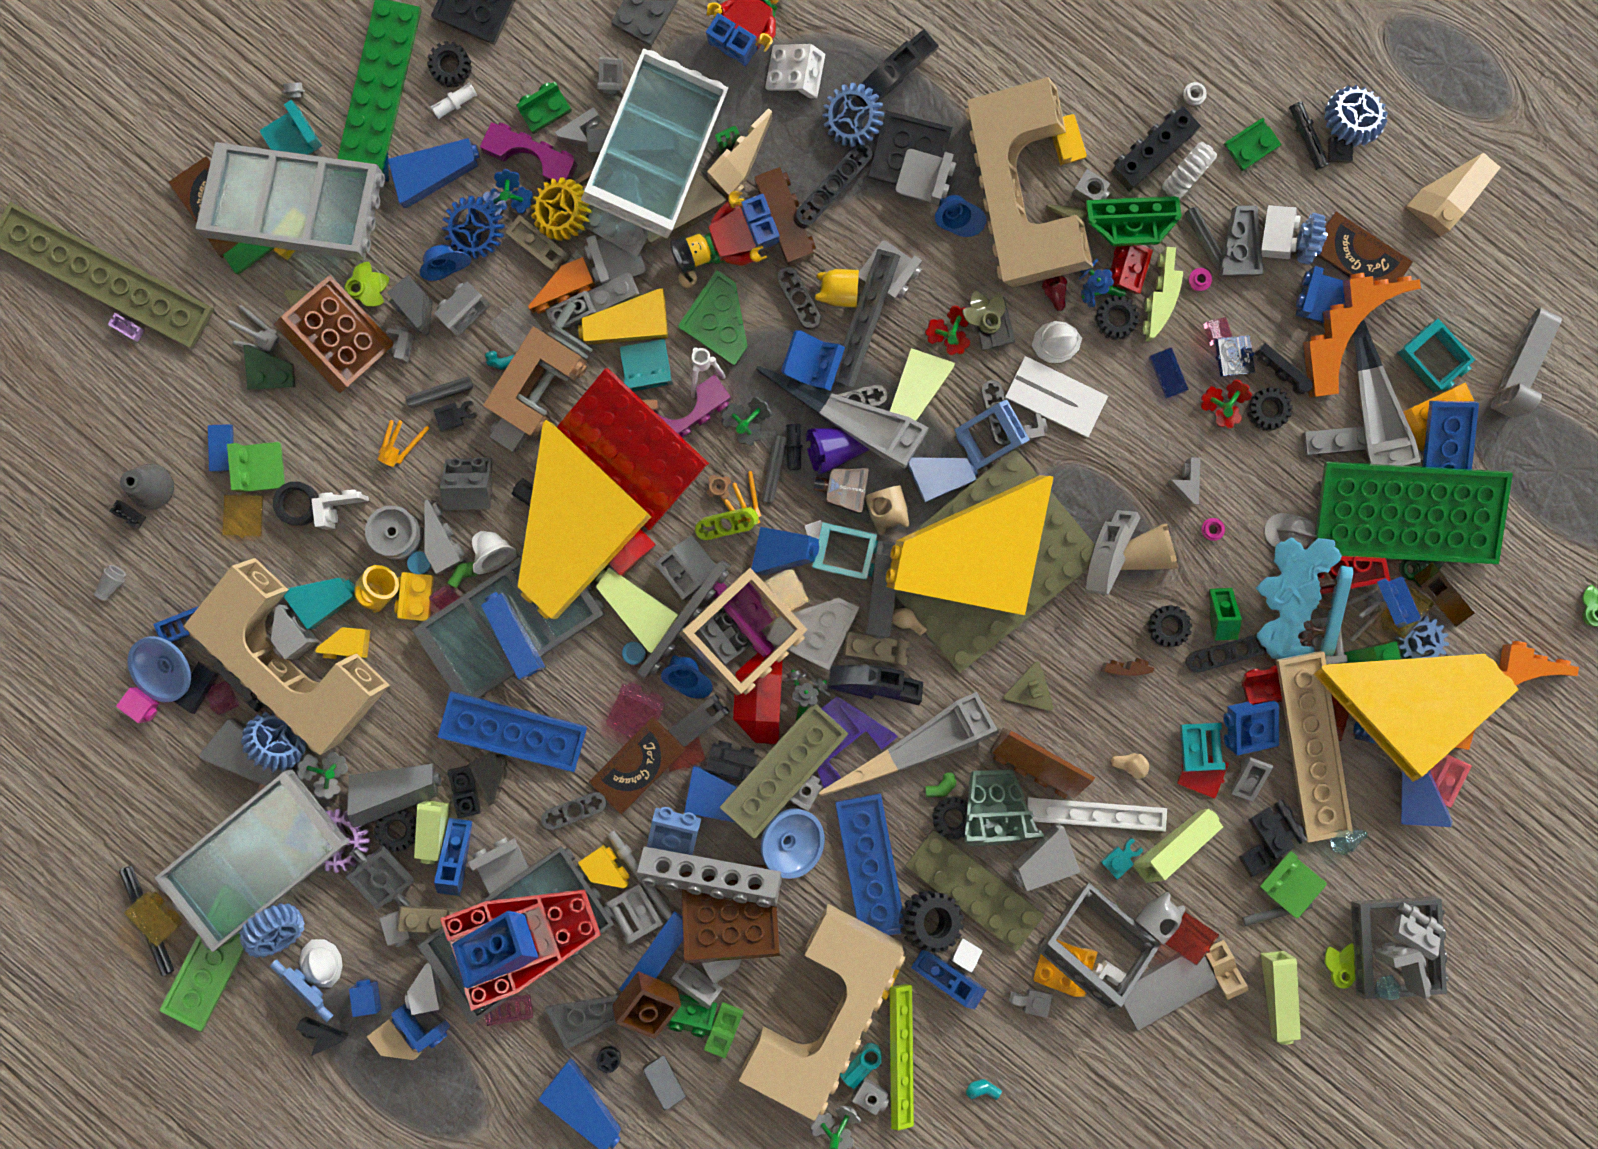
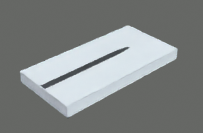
M1026 356L1005 396V399L1036 414L1040 413L1042 417L1086 438L1089 437L1108 398L1107 395Z

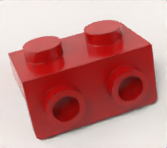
M1277 665L1261 671L1260 669H1252L1244 674L1241 684L1247 702H1250L1252 705L1269 701L1283 702Z

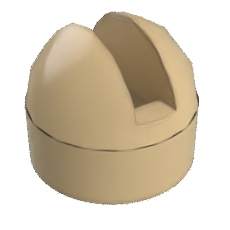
M694 271L687 272L693 279L691 282L679 273L678 279L683 287L691 288L696 284L697 276Z

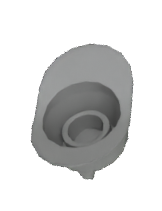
M1288 513L1273 515L1267 520L1264 527L1266 540L1273 547H1276L1281 541L1285 542L1289 538H1294L1306 550L1316 538V525L1311 520Z

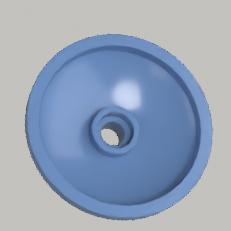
M156 636L144 637L133 644L128 654V669L133 681L143 693L157 701L172 702L181 698L188 691L191 683L190 667L183 653L174 644Z
M789 809L776 815L765 828L761 839V856L766 867L769 870L780 871L782 878H797L808 873L817 864L824 849L825 837L821 823L813 814L802 809Z

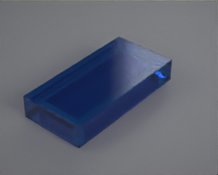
M1172 347L1149 356L1166 399L1189 390Z

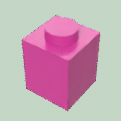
M131 687L116 707L137 723L151 721L158 712L156 709L160 703L147 696L138 687Z

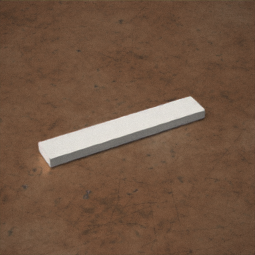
M1027 797V808L1033 812L1035 817L1032 819L1034 822L1166 832L1167 808Z

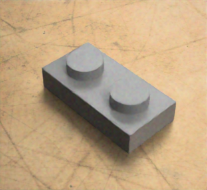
M685 962L671 979V983L707 1009L710 1008L723 990L721 986L716 983L714 984L711 979L689 963L685 964Z

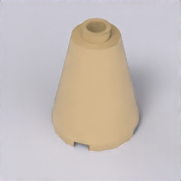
M1167 523L1161 524L1130 540L1123 552L1126 560L1121 570L1178 568Z

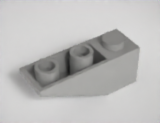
M427 499L424 501L425 555L435 574L441 575L463 563L462 556L465 554L459 543H454L451 537L454 533L449 524H444L440 516L443 513L437 502L433 503Z

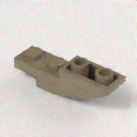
M399 906L396 930L401 932L434 933L443 927L440 918L464 909L436 906Z

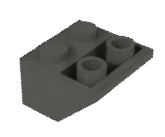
M407 275L387 292L392 298L389 303L402 316L406 314L404 320L417 333L421 331L427 336L430 333L433 301L419 284Z
M491 458L445 459L440 484L444 510L490 509L493 494Z
M692 535L654 562L683 600H686L701 587L716 566Z
M724 609L712 616L694 633L723 665H726L753 645L748 637L741 633L738 624L732 617L727 615ZM686 642V644L692 650V652L700 661V663L708 672V674L712 675L713 673H715L710 668V666L696 653V651Z

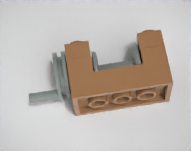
M568 301L552 326L555 329L554 333L549 331L548 335H546L534 326L532 327L483 404L484 407L537 439L541 435L543 422L545 420L550 421L549 418L544 416L547 414V411L537 405L543 392L554 375L564 381H567L568 377L576 380L577 377L581 378L587 369V366H585L587 361L585 359L588 356L585 352L593 350L562 329L576 307L570 301ZM544 369H547L545 374L541 378L540 382L538 383V385L536 386L533 393L528 399L527 396L534 387L535 383L541 376Z

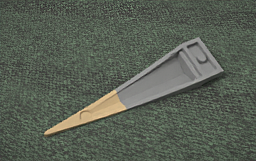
M975 692L955 701L924 725L875 758L819 792V796H825L975 746L978 742L998 734V730L978 693Z

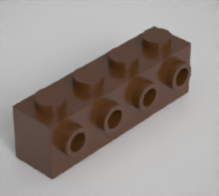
M778 167L754 176L759 194H764L771 217H773L779 232V245L787 266L789 267L814 257L813 250L816 249L812 236L808 237L805 229L799 228L793 220L794 213L797 207H799V202L795 193L791 194L788 186L791 185L787 172L782 173L781 168Z

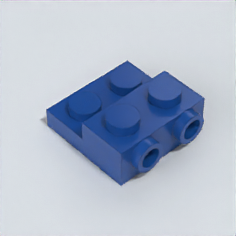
M1276 701L1256 705L1244 702L1227 706V713L1223 715L1224 723L1228 727V734L1224 735V743L1233 753L1238 756L1279 746V704Z

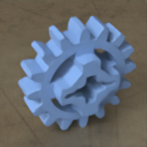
M1312 213V215H1309L1306 223L1301 224L1300 231L1296 237L1298 250L1296 256H1298L1297 261L1310 265L1313 259L1316 258V255L1322 252V247L1327 238L1326 228H1324L1326 224L1324 215Z
M1422 616L1421 620L1406 625V628H1399L1398 630L1402 635L1395 637V639L1401 641V644L1398 645V649H1403L1400 656L1416 659L1439 657V654L1445 655L1446 651L1442 648L1443 646H1449V643L1444 641L1448 633L1441 632L1444 625L1436 626L1437 619L1429 621L1428 616ZM1421 625L1424 626L1423 628L1420 629V631H1414V630H1413L1414 628H1416V627H1418V626H1421ZM1418 637H1423L1422 640L1426 645H1421L1422 641ZM1425 651L1431 652L1429 655L1421 657V654H1424Z

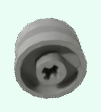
M384 506L377 509L369 517L365 525V537L369 546L381 556L390 560H404L419 549L422 542V528L419 521L407 510L398 506Z

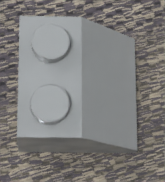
M467 281L464 284H459L453 290V295L448 300L444 299L436 307L437 311L434 314L458 337L490 304Z
M278 605L275 607L271 642L274 644L273 650L280 658L299 659L316 646L319 640L310 629L304 626L291 606Z

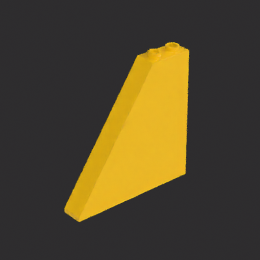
M545 420L542 426L518 588L522 591L520 595L527 602H534L539 607L537 611L545 619L550 617L557 620L651 516L548 420Z
M1039 475L896 540L890 553L892 562L885 577L886 587L1025 615L1053 477Z
M1486 654L1328 664L1322 666L1313 674L1412 782L1423 777L1519 690L1514 685L1513 680L1506 676L1497 667L1496 662Z

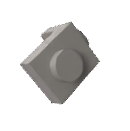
M600 57L597 89H603V93L615 94L617 90H621L623 87V59Z

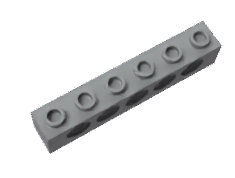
M643 847L637 870L639 881L647 886L663 885L669 890H678L679 888L695 895L706 893L717 899L727 897L739 903L754 902L761 907L777 905L782 882L780 871ZM663 867L669 868L666 873L658 872ZM686 871L692 873L689 877L681 876V874ZM706 876L715 877L714 880L710 882L704 881V878ZM729 880L738 881L734 886L726 884ZM753 884L761 886L758 890H751L749 888Z

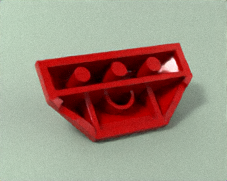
M760 653L754 655L735 672L736 679L741 683L771 653L765 657ZM783 660L779 663L777 661L770 665L772 670L763 679L759 676L753 682L756 686L746 695L743 692L739 695L734 693L733 719L755 743L776 744L779 741Z

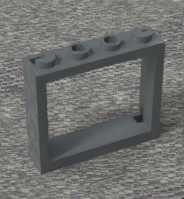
M1088 883L1077 891L1037 951L1104 1009L1112 1013L1122 1007L1161 944L1151 936L1152 934L1143 930L1133 918L1122 912L1117 904L1108 900L1099 889ZM1082 901L1141 951L1116 991L1056 941Z
M1429 896L1351 901L1357 996L1364 999L1418 996L1409 992L1405 985L1374 987L1370 909L1399 907L1402 902L1409 906H1425L1426 916L1435 918L1437 923L1443 926L1445 910H1442V899ZM1443 926V931L1440 934L1433 932L1441 940L1438 957L1434 960L1428 959L1429 980L1431 983L1430 995L1447 994L1446 981H1449V978L1446 974L1445 963H1447L1448 958L1444 948L1446 930Z

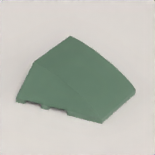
M1013 770L971 772L964 843L971 847L1007 845L1044 837L1042 831H1038L1032 819L1035 817L1033 812L1028 810L1023 800L1025 795Z

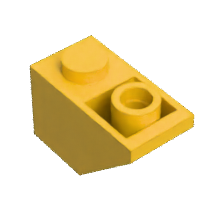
M342 627L316 648V653H323L322 658L337 659V655H343L348 658L354 654L367 658L371 630Z
M604 844L578 862L586 876L593 883L625 888L629 884L627 880L630 878L629 874L623 866L619 868L615 862L617 858L610 847L606 848Z

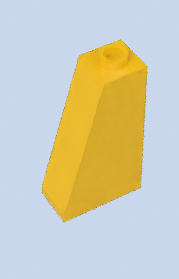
M663 288L582 318V325H578L579 338L583 339L586 345L668 338Z

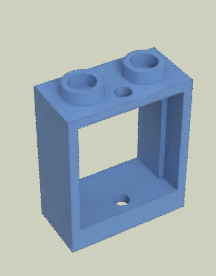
M1008 400L994 405L954 429L959 444L964 446L968 453L969 462H973L977 470L1030 440ZM995 413L1011 444L984 458L968 429Z

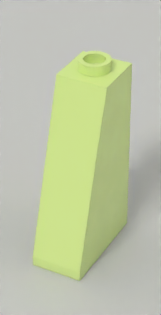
M911 348L890 412L908 416L917 421L951 373L955 363Z
M608 568L607 571L603 569L596 579L598 582L596 588L643 646L652 653L679 615L623 576H620L613 569Z
M1210 809L1199 810L1135 861L1133 867L1146 883L1166 880L1223 828L1219 822V817Z
M1285 951L1261 953L1271 1037L1282 1045L1293 1044L1294 1040L1301 1039L1296 958Z

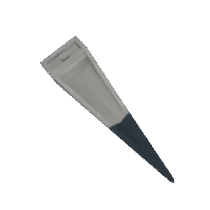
M1363 319L1353 334L1365 445L1370 464L1399 466L1420 463L1415 437L1401 409Z
M756 366L759 373L883 459L886 458L904 469L928 432V427L908 416L850 400L796 381L761 366Z

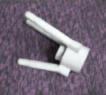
M703 348L693 349L691 398H695L699 371H705L712 365L722 379L726 378L724 372L717 364L716 358L710 357L709 351Z

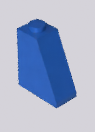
M760 527L751 569L756 574L766 576L815 562V557L818 555L820 548L819 539L809 535Z
M1430 770L1414 782L1402 771L1401 824L1438 827L1453 826V820Z

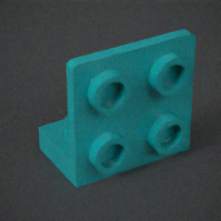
M292 100L284 104L288 111L285 115L260 129L261 135L271 150L309 155L323 146L300 108ZM279 163L283 169H286L292 165Z
M664 339L620 347L625 376L624 384L633 392L673 385Z

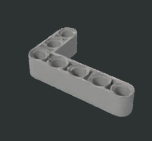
M1541 307L1534 312L1494 396L1491 409L1510 418L1531 413L1536 409L1542 394L1531 389V386L1561 324L1562 318Z

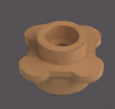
M711 475L708 479L710 483L707 495L711 498L714 496H719L722 499L728 498V487L731 484L730 478L727 476L722 478Z

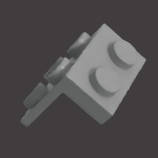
M908 149L896 185V192L939 205L941 197L946 199L950 186L945 183L947 176H952L956 163L952 162L954 154L945 152L942 158L918 150Z
M595 235L586 238L588 245L584 246L588 259L593 258L595 267L591 269L596 281L600 280L602 285L627 272L631 273L632 277L645 273L646 269L640 252L636 257L604 238L597 240Z
M881 241L859 271L858 277L866 283L877 249L900 255L901 257L886 296L888 300L894 303L897 298L902 299L909 289L906 286L911 279L915 281L921 273L922 269L920 266L922 260L915 255L911 259L889 242Z
M505 837L493 844L494 849L487 852L484 848L472 854L474 859L468 862L472 871L477 868L489 894L529 867L515 838L507 841ZM531 873L521 880L523 886L534 879L533 874ZM513 885L505 892L494 898V900L516 890L517 888L515 887V885Z
M1393 942L1381 945L1382 948L1374 950L1377 960L1394 968L1401 967L1405 986L1409 992L1424 999L1430 998L1431 983L1428 977H1426L1424 969L1426 967V960L1420 951L1404 944Z

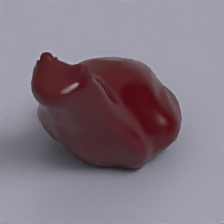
M1063 275L1045 279L1042 284L1045 295L1051 300L1057 311H1063L1066 305L1067 279Z

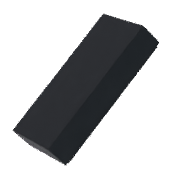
M198 662L191 673V683L188 691L174 702L187 712L195 714L219 674L205 664Z

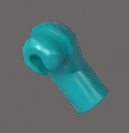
M489 351L485 353V362L490 367L504 370L514 355L499 358L497 357V352Z
M986 1079L971 1082L966 1089V1095L970 1099L987 1094L994 1100H997L1002 1093L1001 1089Z

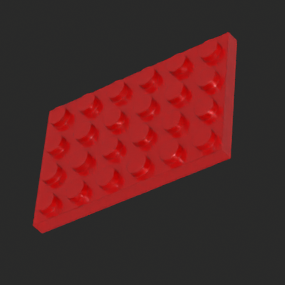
M608 368L602 371L557 426L569 440L651 516L644 524L649 531L653 529L709 464Z

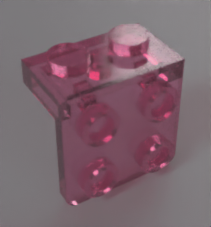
M630 681L629 684L622 683L619 690L620 694L610 712L606 725L632 738L653 716L659 720L667 703L662 701L663 697L651 691L650 694L641 691L642 686Z

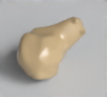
M900 608L893 611L892 624H895L901 629L910 628L918 633L919 636L927 631L926 627L918 621L911 609Z
M1133 753L1111 758L1113 767L1128 772L1135 779L1144 778L1148 774L1149 762L1142 754Z

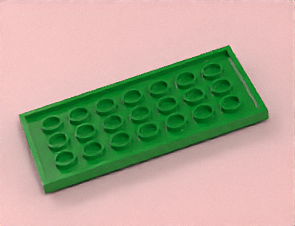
M1324 461L1314 542L1318 538L1334 540V547L1339 550L1340 554L1350 557L1499 564L1513 473L1510 471Z

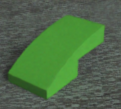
M722 1002L704 1047L705 1051L726 1058L744 1010Z

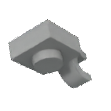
M1028 988L1027 995L1011 992L1009 1001L1011 1004L1024 1006V1013L1048 1018L1052 994Z

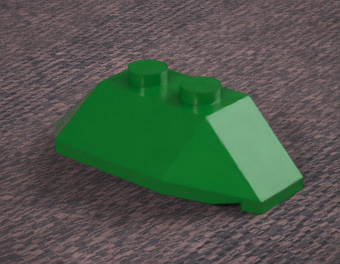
M1176 196L1086 200L1088 223L1112 246L1160 244L1182 217L1180 200Z

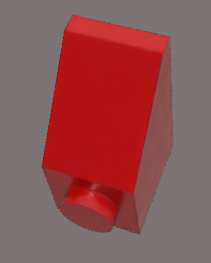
M640 529L609 564L620 576H624L656 544Z

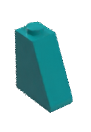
M334 578L287 588L289 590L283 596L304 626L310 630H314L356 599L354 596L355 585L351 580H346L345 578Z

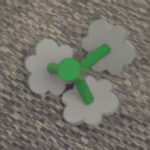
M330 752L322 760L324 765L322 770L316 765L318 763L316 757L305 754L302 761L297 763V776L299 779L309 781L317 773L321 774L322 776L319 778V781L313 784L315 789L314 795L317 798L324 797L330 800L333 795L340 793V787L337 785L338 781L335 778L348 771V766L345 764L346 758L343 756L339 757L336 752Z
M840 1106L835 1111L838 1113L839 1118L842 1119V1122L833 1128V1132L829 1128L833 1127L835 1120L830 1113L823 1114L822 1116L818 1114L816 1120L810 1124L814 1136H819L821 1133L827 1134L830 1140L829 1149H847L853 1147L854 1140L850 1137L851 1131L849 1129L844 1130L847 1122L851 1124L860 1123L861 1119L853 1108Z

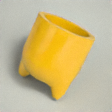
M833 269L828 272L818 273L816 278L821 281L820 292L815 295V299L834 307L857 308L859 270Z
M373 565L368 567L355 584L354 596L357 602L364 608L371 609L374 613L380 612L397 593L399 588L398 578L392 570L385 566Z

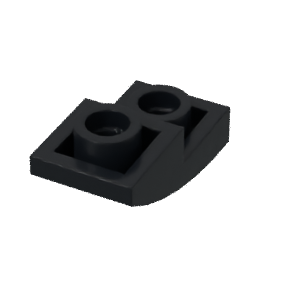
M467 765L449 769L447 773L453 792L452 799L457 818L480 814L481 809L472 766Z

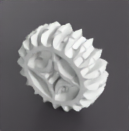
M1204 142L1198 143L1163 183L1162 189L1169 197L1176 196L1180 200L1213 163L1217 153Z

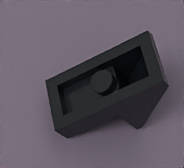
M306 1016L299 1021L296 1028L306 1038H317L311 1056L343 1042L349 1034Z

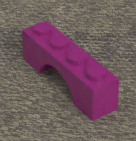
M499 122L498 125L490 123L480 145L484 154L502 162L516 154H531L541 161L543 167L542 175L545 181L551 183V179H555L558 182L560 177H564L565 180L572 179L578 166L572 154L563 150L559 153L553 150V146L544 141H541L539 144L524 132L517 134L511 131L512 128L504 123Z
M713 375L696 387L697 403L688 416L678 420H670L657 414L682 438L692 432L691 428L696 424L701 426L711 419L709 415L715 411L720 413L725 410L729 404L728 402L731 401V396L716 375Z

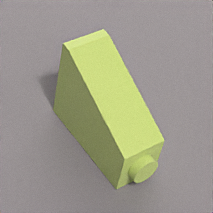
M427 800L417 805L414 858L421 859V863L435 864V861L440 859L450 803Z

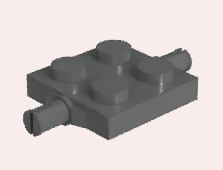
M384 846L368 856H365L358 847H355L349 853L358 864L347 873L346 878L376 910L391 901H395L399 906H409L410 902L405 899L402 892L413 883L414 878Z

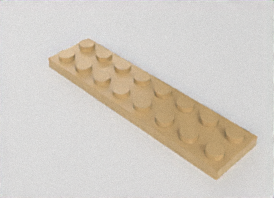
M1319 651L1278 659L1276 664L1304 828L1303 832L1308 839L1306 842L1353 834L1331 693L1313 675L1322 666L1326 665L1325 652Z

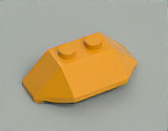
M1466 382L1403 411L1419 451L1424 452L1429 401H1474Z

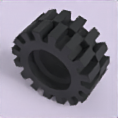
M444 41V45L436 44L438 48L435 49L433 47L431 49L432 55L428 54L429 62H427L429 71L434 79L442 86L446 84L447 87H451V84L457 87L459 86L458 82L461 81L462 84L466 82L464 78H469V71H471L472 67L470 65V58L461 45L457 46L456 42L449 44L448 41ZM451 56L458 60V66L453 72L442 70L441 63L444 58Z
M1113 296L1106 299L1097 309V315L1095 316V320H1097L1095 325L1097 328L1099 327V332L1101 334L1104 333L1108 339L1111 337L1112 340L1123 339L1131 334L1139 322V312H1136V304L1132 305V300H1126L1124 296L1120 298ZM1112 310H1121L1125 314L1126 319L1122 326H1114L1109 322L1108 316Z
M1268 387L1254 394L1249 400L1250 404L1247 405V409H1249L1247 415L1248 417L1251 416L1252 420L1250 422L1252 424L1255 423V427L1258 429L1263 428L1265 431L1274 430L1289 421L1288 418L1292 415L1290 410L1293 409V405H1290L1291 399L1286 397L1287 393L1285 391L1280 392L1281 389L1279 388L1273 389V387ZM1267 400L1275 402L1278 407V412L1273 418L1266 417L1262 413V404Z
M1168 605L1157 608L1149 617L1150 621L1147 623L1149 625L1148 633L1151 634V639L1155 640L1158 645L1163 647L1180 646L1188 640V635L1192 633L1190 631L1192 627L1190 616H1187V612L1178 606ZM1167 617L1174 618L1178 623V630L1173 635H1166L1161 629L1162 621Z
M955 796L946 797L938 802V805L933 809L932 819L933 825L940 835L950 840H959V838L965 837L968 802ZM951 809H957L962 813V822L956 827H950L945 822V814Z
M402 809L376 821L377 827L374 828V832H377L375 838L380 841L378 844L384 846L387 850H392V852L405 850L414 844L416 817L412 816L413 813ZM393 821H400L405 825V835L400 839L393 838L389 833V826Z

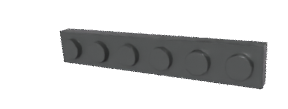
M877 249L843 344L845 349L835 376V382L850 387L855 385L901 257L896 253Z
M724 560L718 562L637 672L639 675L646 678L650 675L654 676L662 666L660 661L664 656L667 658L675 649L673 644L677 638L682 639L679 633L686 628L691 620H694L702 612L700 609L705 601L708 603L716 593L714 588L718 583L722 584L730 574L727 571L731 565Z

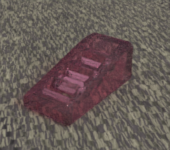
M531 995L513 996L502 1004H505L506 1017H502L500 1005L496 1007L497 1018H492L491 1011L484 1016L486 1026L533 1018ZM519 1001H524L525 1014H521ZM510 1003H514L516 1015L511 1016Z

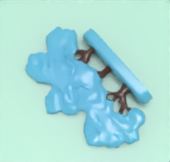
M1289 538L1285 542L1281 541L1276 545L1274 562L1278 565L1281 575L1278 577H1266L1256 587L1262 596H1266V603L1269 608L1279 610L1280 617L1266 623L1256 636L1261 645L1266 647V651L1271 658L1283 659L1314 653V648L1310 642L1318 635L1322 636L1320 651L1325 652V655L1328 656L1334 655L1353 578V568L1347 566L1339 568L1336 580L1332 579L1329 575L1330 568L1337 564L1342 557L1339 550L1334 547V540L1318 538L1306 550L1294 538ZM1318 573L1324 574V579H1323V578H1319V577L1317 576V574H1318ZM1334 586L1330 604L1322 602L1321 587ZM1316 608L1329 610L1324 627H1315L1311 621V613ZM1305 622H1308L1311 627H1306ZM1305 630H1312V633L1307 635L1309 637L1298 639L1299 633ZM1308 642L1306 646H1301V643Z

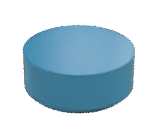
M414 552L407 560V566L414 574H425L431 569V564L424 552Z
M629 642L622 650L624 661L631 665L641 663L646 655L644 646L638 642Z

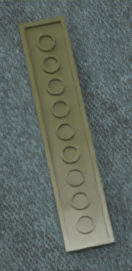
M12 202L8 203L0 218L1 249L187 347L194 348L214 308Z

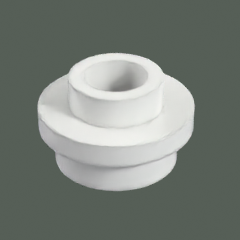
M1197 82L1188 84L1183 91L1185 102L1192 106L1203 103L1207 95L1205 87ZM1191 92H1196L1198 97L1193 98Z

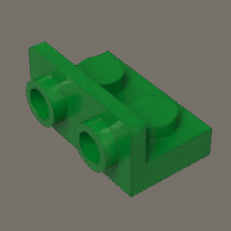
M556 82L543 84L539 91L532 95L527 94L523 96L519 103L516 104L533 134L572 111Z
M678 994L681 1007L667 1023L668 1029L675 1032H682V1030L690 1031L693 1036L701 1038L705 1037V1035L709 1036L718 1003L713 1002L710 1008L707 1009L692 997Z

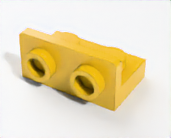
M402 572L401 577H398L399 600H396L394 607L398 619L425 621L430 618L434 575Z

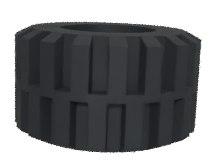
M921 891L919 894L911 896L912 901L906 900L904 903L906 908H901L900 911L903 914V918H899V924H903L900 930L902 934H906L904 939L910 942L913 947L938 953L940 950H948V946L953 947L956 944L955 938L960 939L961 934L959 930L964 928V924H961L964 916L959 914L961 908L955 904L956 901L943 893ZM935 908L939 915V924L937 929L928 935L924 928V918L928 911Z

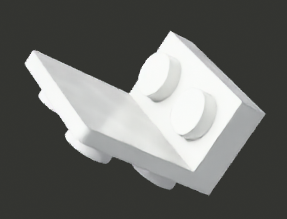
M812 44L774 45L765 88L768 91L798 90L808 98H817L825 53Z
M344 490L342 495H333V493L318 494L319 498L312 499L315 527L325 530L336 529L335 523L338 522V515L333 506L368 502L369 497L361 492H356V490Z

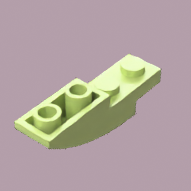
M1166 247L1162 253H1159L1158 267H1161L1160 276H1157L1156 290H1159V292H1153L1145 300L1144 310L1148 312L1147 321L1143 323V334L1146 335L1145 341L1148 342L1154 339L1164 327L1179 296L1183 271L1174 270L1175 247Z

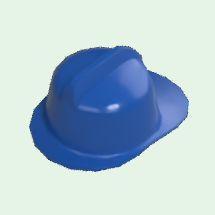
M951 195L946 197V199L941 198L935 213V221L942 229L958 236L972 237L984 229L986 215L982 209L967 202L963 197Z
M448 245L433 246L423 255V265L419 270L420 276L428 281L444 279L452 273L469 266L471 257L467 253L453 251L452 247Z
M673 655L668 667L661 672V679L665 684L687 697L695 699L705 698L712 692L713 685L711 680L699 671L696 661L692 658Z

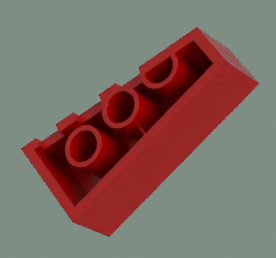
M1342 556L1340 561L1332 566L1328 572L1331 578L1336 580L1341 566L1352 567L1353 578L1350 589L1378 584V581L1385 578L1391 581L1386 558ZM1318 573V574H1317V576H1318L1319 578H1323V579H1324V574H1322V573ZM1334 586L1321 587V595L1332 593Z

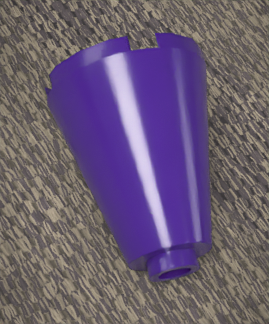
M812 428L806 432V441L811 442V448H807L809 459L814 471H818V474H823L869 451V448L840 428Z

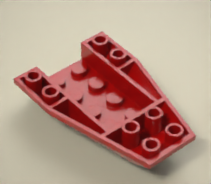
M585 890L485 901L440 918L447 941H450L453 950L452 944L503 913L511 911L525 914L539 958L513 972L470 988L464 987L471 1011L520 992L601 935Z

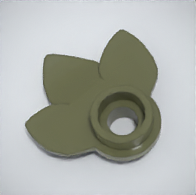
M974 291L970 298V307L963 309L962 312L969 324L979 326L984 333L992 334L1000 328V317L1005 313V302L1000 293L988 300L980 292ZM990 320L992 326H988L985 321Z

